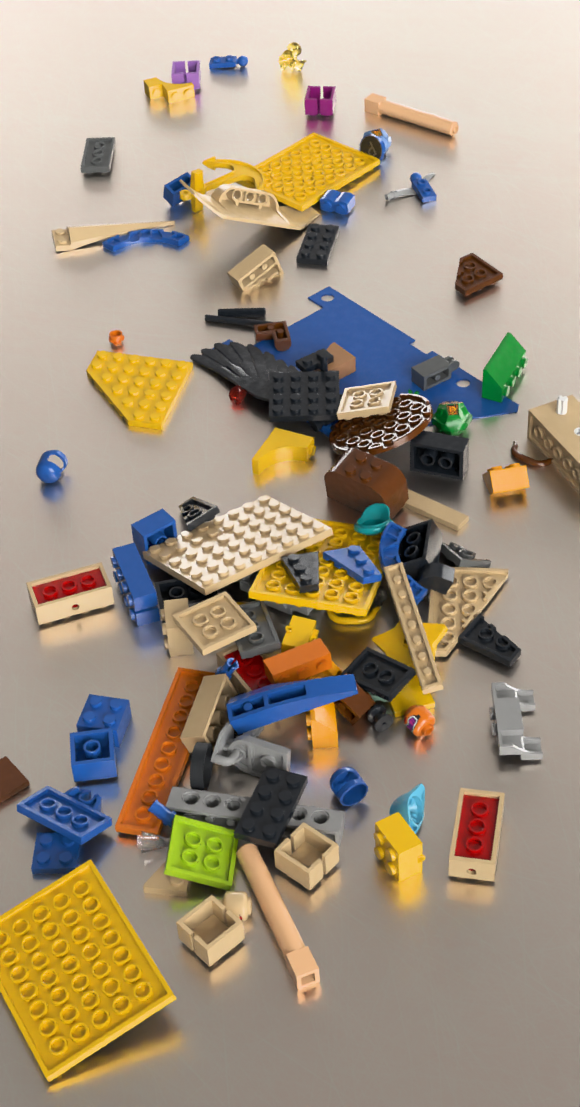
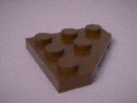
M470 253L459 260L455 289L464 296H467L503 279V273L474 253Z

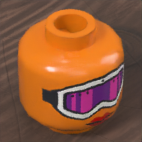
M413 705L404 713V724L413 735L427 736L434 730L435 717L425 706Z

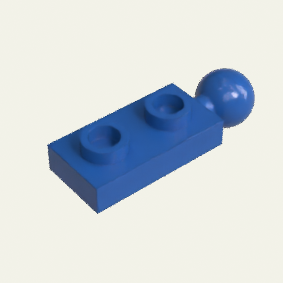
M232 55L225 57L214 56L210 58L209 68L236 67L237 64L246 66L248 58L244 55H241L239 58Z
M412 173L410 176L411 186L421 202L436 201L437 195L428 181L422 179L420 173Z

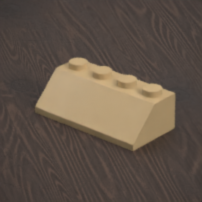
M226 673L204 676L199 686L198 693L180 737L182 743L191 754L197 742L211 743L214 751L220 731L229 722L226 704L230 698L238 693Z

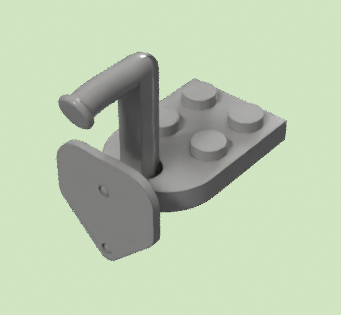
M228 722L219 733L211 762L221 766H231L234 764L243 772L261 778L266 766L290 772L291 749L258 739L264 726L245 732L234 739L233 727Z

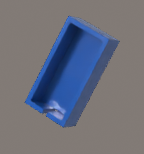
M135 543L112 548L113 557H110L112 567L116 570L113 571V577L115 582H119V592L121 595L124 594L123 600L126 608L130 607L128 610L131 620H135L138 627L160 621L157 593Z

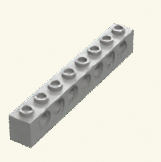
M172 786L165 807L170 811L174 810L177 812L176 815L235 830L251 797ZM297 805L282 838L291 839L290 834L304 822L340 846L345 828V811Z

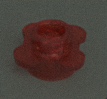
M236 385L229 392L230 400L235 401L236 405H240L246 396V390H242L240 385Z

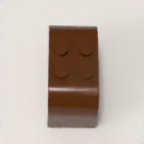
M356 448L347 449L324 476L328 498L362 513L372 504L383 503L389 507V517L393 519L409 499L407 481L399 468L392 463Z

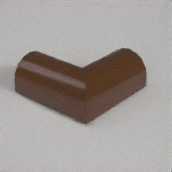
M286 321L253 325L256 342L273 339L275 347L279 351H286L291 347V337Z

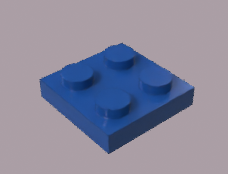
M57 832L37 833L31 866L32 874H67L78 867L81 845Z

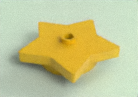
M400 620L395 628L372 638L374 644L386 656L415 669ZM423 623L435 660L437 644L448 629L445 624Z

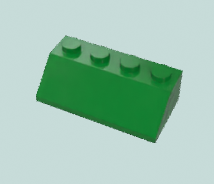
M507 332L483 369L482 398L500 403L509 395L510 388L514 387L517 377H520L522 369L526 368L528 362L526 350L509 332Z

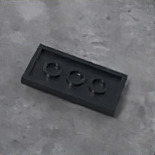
M317 223L309 224L296 257L297 263L327 266L339 234V226L331 224L319 225Z
M266 766L235 828L234 838L276 849L308 783V776Z

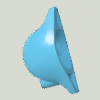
M422 783L418 784L411 791L396 798L389 811L390 815L399 812L415 834L419 830L424 817V785Z

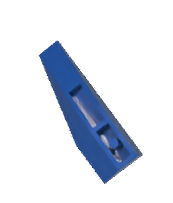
M354 674L270 684L230 698L226 704L229 723L239 735L358 694Z

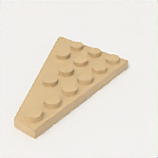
M452 567L455 568L454 582L446 595L430 590L428 623L445 624L448 629L437 644L435 656H448L458 643L459 635L482 612L506 581L508 569Z

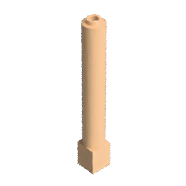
M372 93L364 99L365 112L377 116L380 114L387 115L451 136L458 132L459 126L455 121L387 101L384 96Z
M255 844L242 845L237 851L236 856L284 955L287 969L297 990L320 982L319 967L309 947L305 946Z

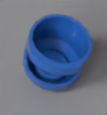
M59 450L44 452L36 466L37 477L45 483L58 481L62 471L67 467V457ZM49 456H58L63 461L64 466L59 468L53 462L48 461Z
M341 767L330 778V787L343 806H352L359 803L368 792L367 784L352 767Z

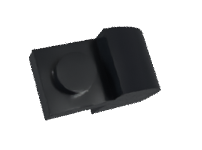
M441 563L425 564L418 570L417 583L428 589L426 596L430 590L446 595L454 582L455 568Z

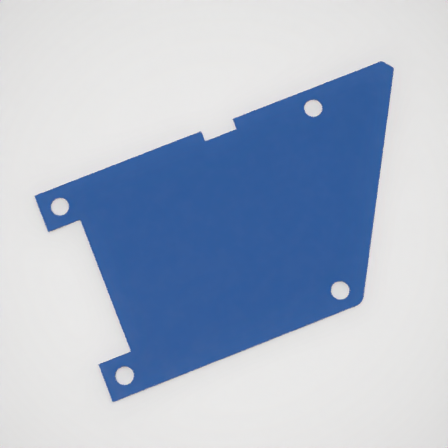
M329 286L308 297L309 300L322 307V309L288 326L291 337V347L288 350H277L273 339L260 341L254 345L263 354L267 351L274 356L275 360L281 359L286 363L287 367L292 365L300 372L301 370L296 367V360L323 348L327 350L335 342L356 357V371L339 379L340 395L343 394L345 388L396 381L397 388L394 397H400V394H409L408 390H412L413 394L419 391L420 396L429 400L433 414L437 411L439 404L445 401L463 402L468 412L471 413L472 419L516 413L519 408V404L508 397H505L501 403L482 398V381L459 367L451 372L450 379L423 391L412 382L411 367L439 354L434 351L428 354L420 351L411 345L415 339ZM324 295L334 297L331 301H323L321 298ZM229 339L222 344L229 345L232 340ZM459 380H467L470 382V385L460 387L456 383ZM339 420L323 426L319 431L329 437L332 431L330 427Z

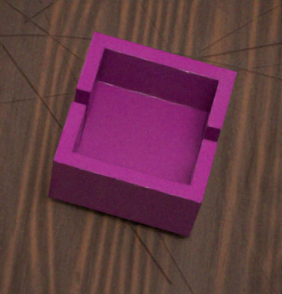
M308 86L304 99L305 115H333L336 105V86H323V99L321 98V86Z

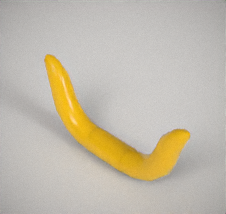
M380 606L374 607L366 617H340L333 611L326 610L329 619L334 623L341 625H363L375 618Z

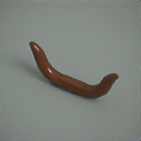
M513 441L510 451L515 459L534 467H545L551 464L553 458L535 460L517 451L518 444L516 441Z

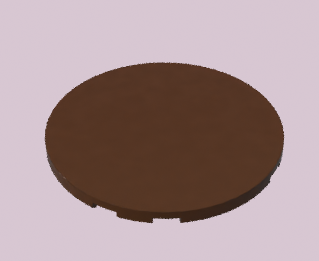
M400 394V397H394L390 413L370 415L366 418L355 417L350 420H339L334 426L335 429L330 432V445L333 451L341 456L349 448H356L371 455L392 450L410 441L428 426L433 417L432 406L429 400L423 396Z

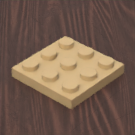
M396 381L345 388L337 411L338 420H350L355 417L366 418L370 415L390 413L397 388Z
M226 591L173 615L175 624L203 656L257 631L256 624Z

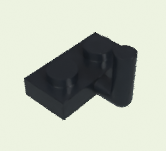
M323 348L296 360V367L302 372H310L317 369L328 371V364L334 362V356Z

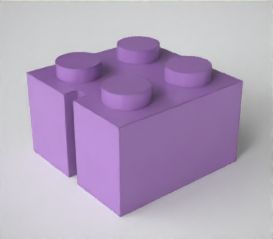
M200 60L187 61V73L185 61H173L171 72L172 84L192 82L194 90L200 88Z

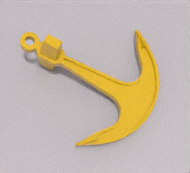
M215 156L204 160L202 164L212 170L216 168L232 170V172L205 184L203 181V170L196 169L191 171L190 187L203 195L206 194V191L216 189L222 184H231L242 180L253 182L255 189L263 190L264 188L263 173L255 166L242 161L216 159ZM181 190L179 192L181 200L187 201L191 199L193 212L196 213L203 210V204L189 190Z

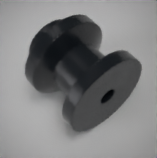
M374 705L367 713V719L369 722L374 723L373 726L378 732L387 730L393 723V717L390 714H386L387 710L383 705Z

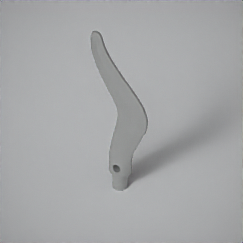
M430 173L422 179H426L429 183L430 179L435 176V173ZM412 187L399 189L385 194V199H395L403 195H416V192Z

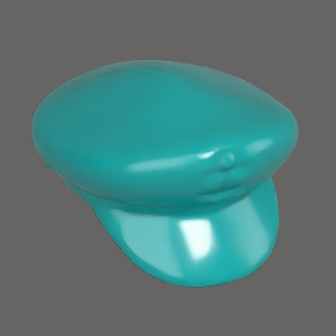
M375 503L368 506L354 524V530L357 533L369 536L383 533L387 524L390 521L393 522L389 517V507L383 503Z

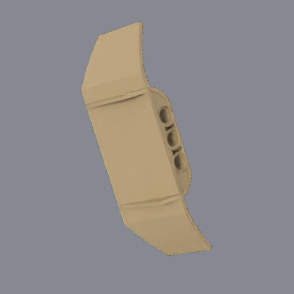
M181 179L179 181L202 204L223 219L302 230L319 216V213L311 206L304 211H298L290 206L279 207L276 197L264 190L222 184L209 196L196 192Z

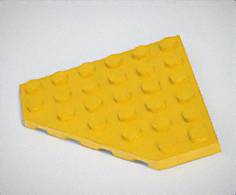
M98 350L86 372L87 376L94 381L99 391L104 393V397L109 403L114 405L118 414L124 417L128 426L162 430L193 369V362Z

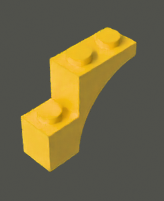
M157 77L143 80L145 93L150 100L164 97L168 103H173L195 97L192 82L172 84L163 82Z

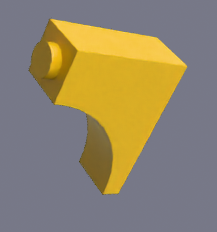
M275 427L252 458L253 473L260 475L267 467L283 461L298 460L308 462L310 457L316 452L314 437Z

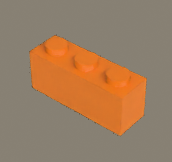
M321 638L263 660L265 674L271 684L301 681L332 668L331 653Z

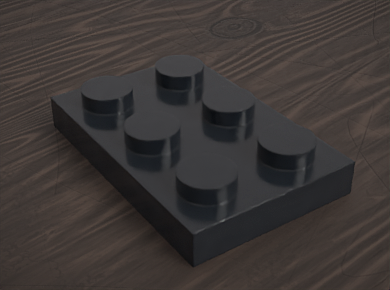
M366 647L341 673V675L345 673L354 674L357 684L362 689L388 702H391L416 675L414 668L369 647Z

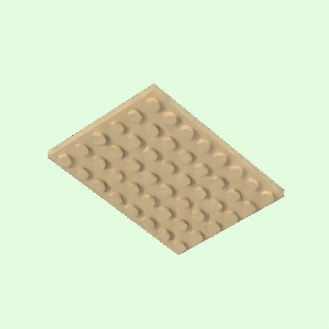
M264 495L253 502L245 503L240 508L232 509L222 516H217L192 531H183L176 538H168L161 544L151 546L148 551H143V557L206 596L281 560L283 556L294 554L333 535V530L312 517Z

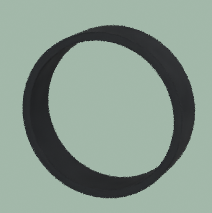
M197 742L194 746L190 765L191 789L207 791L213 766L211 762L213 754L211 743Z

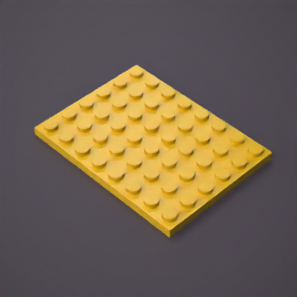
M313 132L255 165V167L264 175V191L272 193L277 201L298 211H304L320 201L327 190H338L378 166L380 159ZM242 180L236 182L244 187L255 189V184L251 181Z
M315 519L331 527L333 535L294 554L318 551L319 590L299 593L282 566L281 560L260 569L249 590V598L258 601L265 600L277 604H290L296 607H309L316 610H328L335 613L366 617L381 581L361 584L349 576L344 568L338 569L334 566L333 561L323 559V552L359 545L382 574L383 578L384 574L380 566L378 554L382 533L374 536L363 535L354 530V524Z
M91 859L0 916V992L48 1082L176 1000L166 980Z

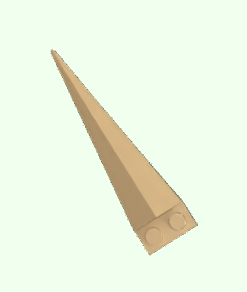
M175 221L67 226V229L59 228L52 230V239L55 251H70L96 241L126 234L130 231L174 225Z

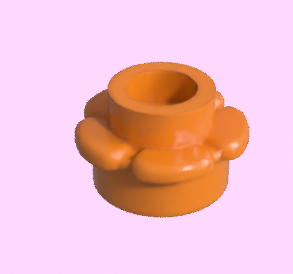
M113 330L109 333L108 340L114 345L121 344L125 339L120 330Z

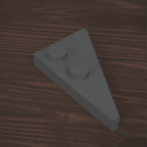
M442 542L441 552L447 559L454 562L456 567L490 568V560L476 559V553L453 542H450L449 545Z

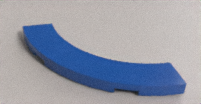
M142 229L130 231L127 235L123 236L116 235L103 241L102 244L104 248L112 252L132 244L144 242H160L180 247L189 241V236L176 231H172V233L164 232L163 229Z
M392 521L385 527L379 543V562L384 576L383 567L401 563L398 549L407 529ZM407 575L416 605H418L426 596L428 589L418 584L410 575Z

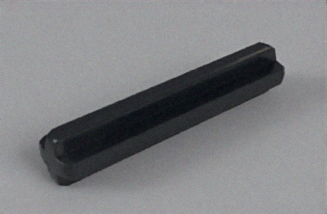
M218 309V316L264 317L266 316V309Z

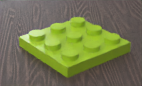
M175 815L172 821L164 874L230 891L238 846V839L234 838L235 830Z

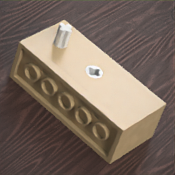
M560 395L555 401L528 410L527 438L546 459L553 458L551 464L580 494V401L573 395L564 397Z

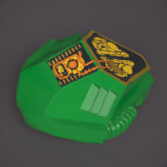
M445 401L439 404L431 421L440 432L457 436L472 422V415L468 412L463 402Z

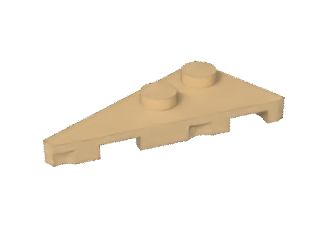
M164 862L143 885L144 893L187 897L191 881L165 875Z

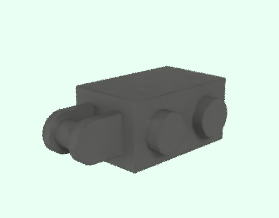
M437 355L411 367L412 382L425 391L450 379L451 372L457 370L460 363L454 360L452 356L443 358Z

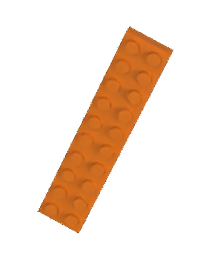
M178 667L116 822V832L159 838L164 822L149 812L148 809L156 799L166 806L172 786L178 787L190 755L180 739L181 733L203 677L215 675L214 672Z

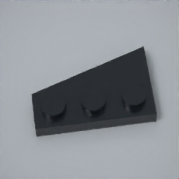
M194 496L179 505L189 531H192L204 522L213 520L215 515L220 513L218 506Z
M480 613L458 637V643L508 667H511L521 655V649L508 637L497 632L496 627L492 623L488 624Z

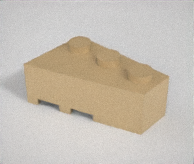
M262 244L227 272L232 284L244 292L260 285L259 282L269 281L273 276L277 274L282 275L284 272L275 252Z

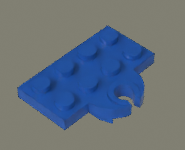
M46 786L17 804V812L80 845L112 826V818L101 812L102 797L96 794L91 799V790L79 789V786L70 788L65 793Z

